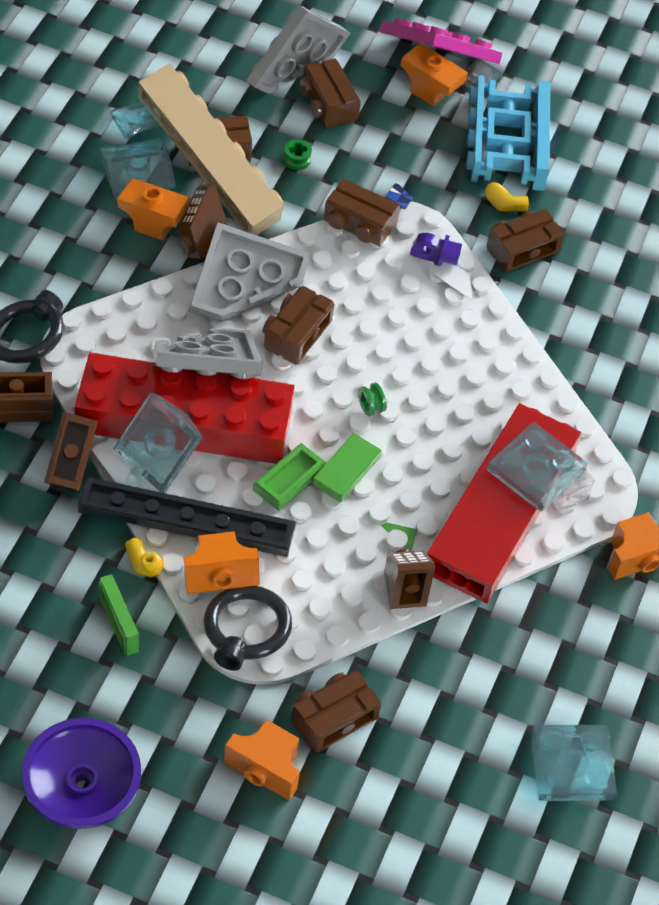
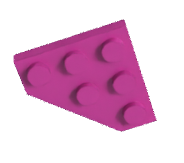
M395 18L394 23L382 21L379 30L380 33L500 64L503 52L491 49L493 43L475 39V43L472 44L469 43L471 39L469 36L454 32L452 36V32H448L449 30L434 26L430 28L428 25L417 22L412 23L399 18Z

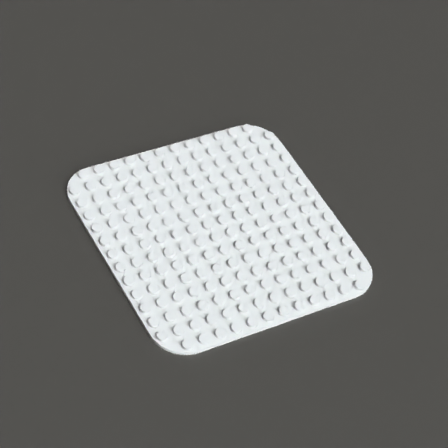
M412 201L405 210L399 209L396 227L387 236L381 247L371 242L364 243L356 235L343 229H335L324 220L269 239L310 253L311 256L301 286L303 285L315 291L317 295L321 294L333 300L335 304L333 321L297 365L283 359L282 355L278 356L266 350L264 347L265 334L262 330L270 315L276 317L280 312V306L286 295H294L299 288L219 322L189 312L204 262L81 305L62 315L64 332L60 342L50 353L40 358L42 372H52L53 394L63 412L75 415L74 406L89 352L155 363L153 353L154 345L157 341L166 340L171 345L177 342L178 336L198 333L201 338L207 336L208 329L212 328L250 331L263 362L261 376L251 375L250 378L295 385L284 457L302 443L325 462H328L352 433L382 450L379 460L342 503L315 487L312 482L278 511L253 491V483L276 465L274 463L117 439L133 461L126 485L296 521V528L288 557L258 551L259 586L273 591L285 601L292 616L291 634L287 642L278 651L264 658L245 660L237 671L224 669L216 663L214 653L217 648L209 641L203 624L208 604L217 594L224 590L187 594L183 557L189 556L198 550V538L126 523L134 538L142 539L147 554L155 552L162 557L164 567L162 572L156 577L201 656L220 673L248 684L271 685L288 682L476 600V598L433 578L426 607L390 609L384 575L387 554L405 549L408 537L401 530H392L388 533L382 527V524L388 522L417 529L412 551L424 550L427 553L519 403L529 408L537 409L542 414L559 422L569 424L574 429L581 431V436L575 454L496 590L606 543L612 539L617 522L632 518L637 506V483L630 466L463 238L439 211ZM431 233L443 240L446 235H449L450 241L462 244L457 266L470 275L471 299L432 274L429 270L435 266L434 262L409 255L413 241L418 234ZM50 328L47 330L46 334L44 335L43 340H44V339L47 337V335L49 334ZM376 382L381 386L385 394L387 409L382 413L376 410L375 414L369 417L361 408L358 389L362 386L369 388L371 383ZM94 435L89 458L102 480L115 482L92 452V448L112 438ZM244 599L227 605L219 615L218 625L226 637L236 636L241 638L246 645H254L268 640L275 633L278 620L276 614L268 605L257 600Z

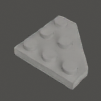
M299 5L296 11L289 16L287 24L279 35L272 40L270 48L263 58L255 64L247 81L253 87L270 94L279 89V83L288 77L293 81L302 76L306 65L313 64L319 60L326 61L334 58L351 33L344 27Z
M218 222L189 312L221 322L299 288L303 282L311 254Z
M212 328L208 329L207 336L200 338V334L191 333L178 336L175 344L169 345V341L161 340L155 342L153 356L155 364L164 371L181 372L182 369L196 370L199 374L208 376L216 375L217 372H225L241 379L250 378L251 375L261 376L263 362L252 335L247 330Z

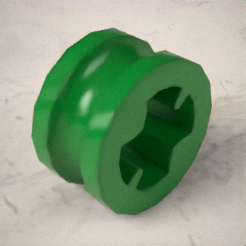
M300 139L287 142L283 160L285 165L293 170L307 168L311 164V145Z
M371 383L369 388L362 386L358 389L359 402L367 416H373L376 410L380 413L386 411L387 402L385 394L378 383Z

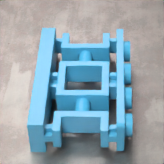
M478 75L477 85H471L469 104H474V107H470L468 125L473 126V129H469L467 147L472 148V151H468L466 170H471V182H477L479 175L484 176V180L490 181L492 170L521 173V184L527 185L528 181H532V190L544 191L550 170V81L538 80L537 89L531 88L532 84L526 83L524 93L521 94L495 91L496 80L490 79L489 84L484 83L485 76ZM484 97H487V117H483ZM530 102H534L533 122H531V112H528ZM494 125L522 128V137L494 134ZM482 140H485V151H487L485 162L481 161ZM530 145L533 146L532 167H530V156H525L528 155Z

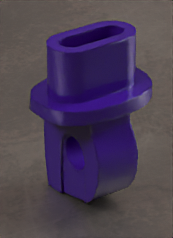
M420 233L413 241L409 255L432 261L437 266H442L443 262L457 266L462 244L450 241L449 235H446L443 240L431 233Z

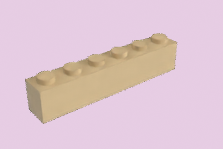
M169 63L139 81L138 98L206 184H215L220 202L243 231L258 235L281 220L284 204L278 192L269 189L264 182L261 171L258 167L250 165L245 158L242 147L237 142L233 143L227 136L223 123L218 118L214 119L211 116L206 102L199 94L195 95L192 92L187 78L181 71L177 72Z

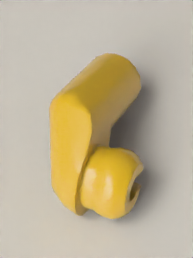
M496 182L489 183L486 186L485 196L498 211H528V196H512L500 183Z
M132 538L125 543L134 573L141 576L155 577L162 572L164 567L162 557L155 552L147 554L141 538Z

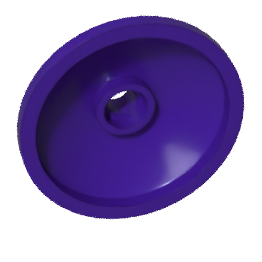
M94 718L68 719L47 728L30 745L22 766L23 788L31 806L48 821L72 829L94 828L114 820L133 802L141 782L140 757L131 739L116 726ZM80 781L89 783L86 788H78L76 786Z

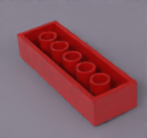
M89 352L74 411L75 415L98 421L94 435L277 464L284 457L295 385L255 378L241 379L224 373L208 376L199 374L196 370L182 369L181 372H168L156 366L154 362Z

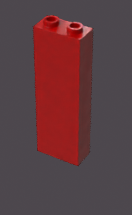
M519 403L427 552V555L435 564L433 578L488 604L575 454L581 431L574 429L567 423H562L546 416L537 409L529 408Z

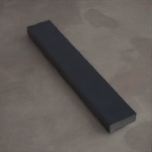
M87 477L78 503V513L198 538L199 535L235 531L236 540L240 545L247 548H257V551L284 557L289 555L296 528V521L91 477Z

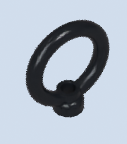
M42 290L35 300L18 301L0 310V330L12 318L26 313H34L36 317L43 321L49 319L51 324L47 337L31 348L11 350L0 344L1 361L14 364L32 362L44 357L57 346L63 336L64 320L60 313L63 303L56 294L49 290Z
M260 586L226 589L217 594L208 604L203 619L205 633L212 645L217 648L214 653V660L224 669L237 671L245 660L267 657L283 647L292 630V616L285 601L273 591ZM238 600H257L268 605L274 611L278 620L277 629L268 640L259 644L246 645L241 638L236 636L226 637L221 632L218 625L221 611L230 603Z

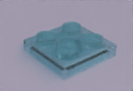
M533 422L489 462L487 470L542 512L586 471L588 462Z
M533 725L531 736L539 801L615 800L617 789L608 725Z

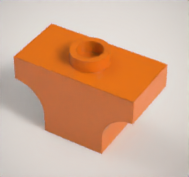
M419 43L402 57L400 66L409 75L411 81L410 92L432 106L445 96L452 94L466 82L468 74L467 71L422 43Z
M132 178L117 198L118 208L124 210L132 218L134 231L163 241L171 228L176 227L185 215L190 204V197Z
M650 513L617 522L611 539L615 550L608 567L613 579L616 580L640 571L647 573L659 567V526L654 522Z
M235 531L199 535L198 550L189 556L183 557L187 594L260 585L257 548H247L240 545L236 540Z
M266 720L262 727L252 735L240 736L233 734L225 745L224 763L243 773L245 778L252 784L259 787L265 786L285 799L290 800L298 788L300 772L293 766L292 762L297 757L299 738Z

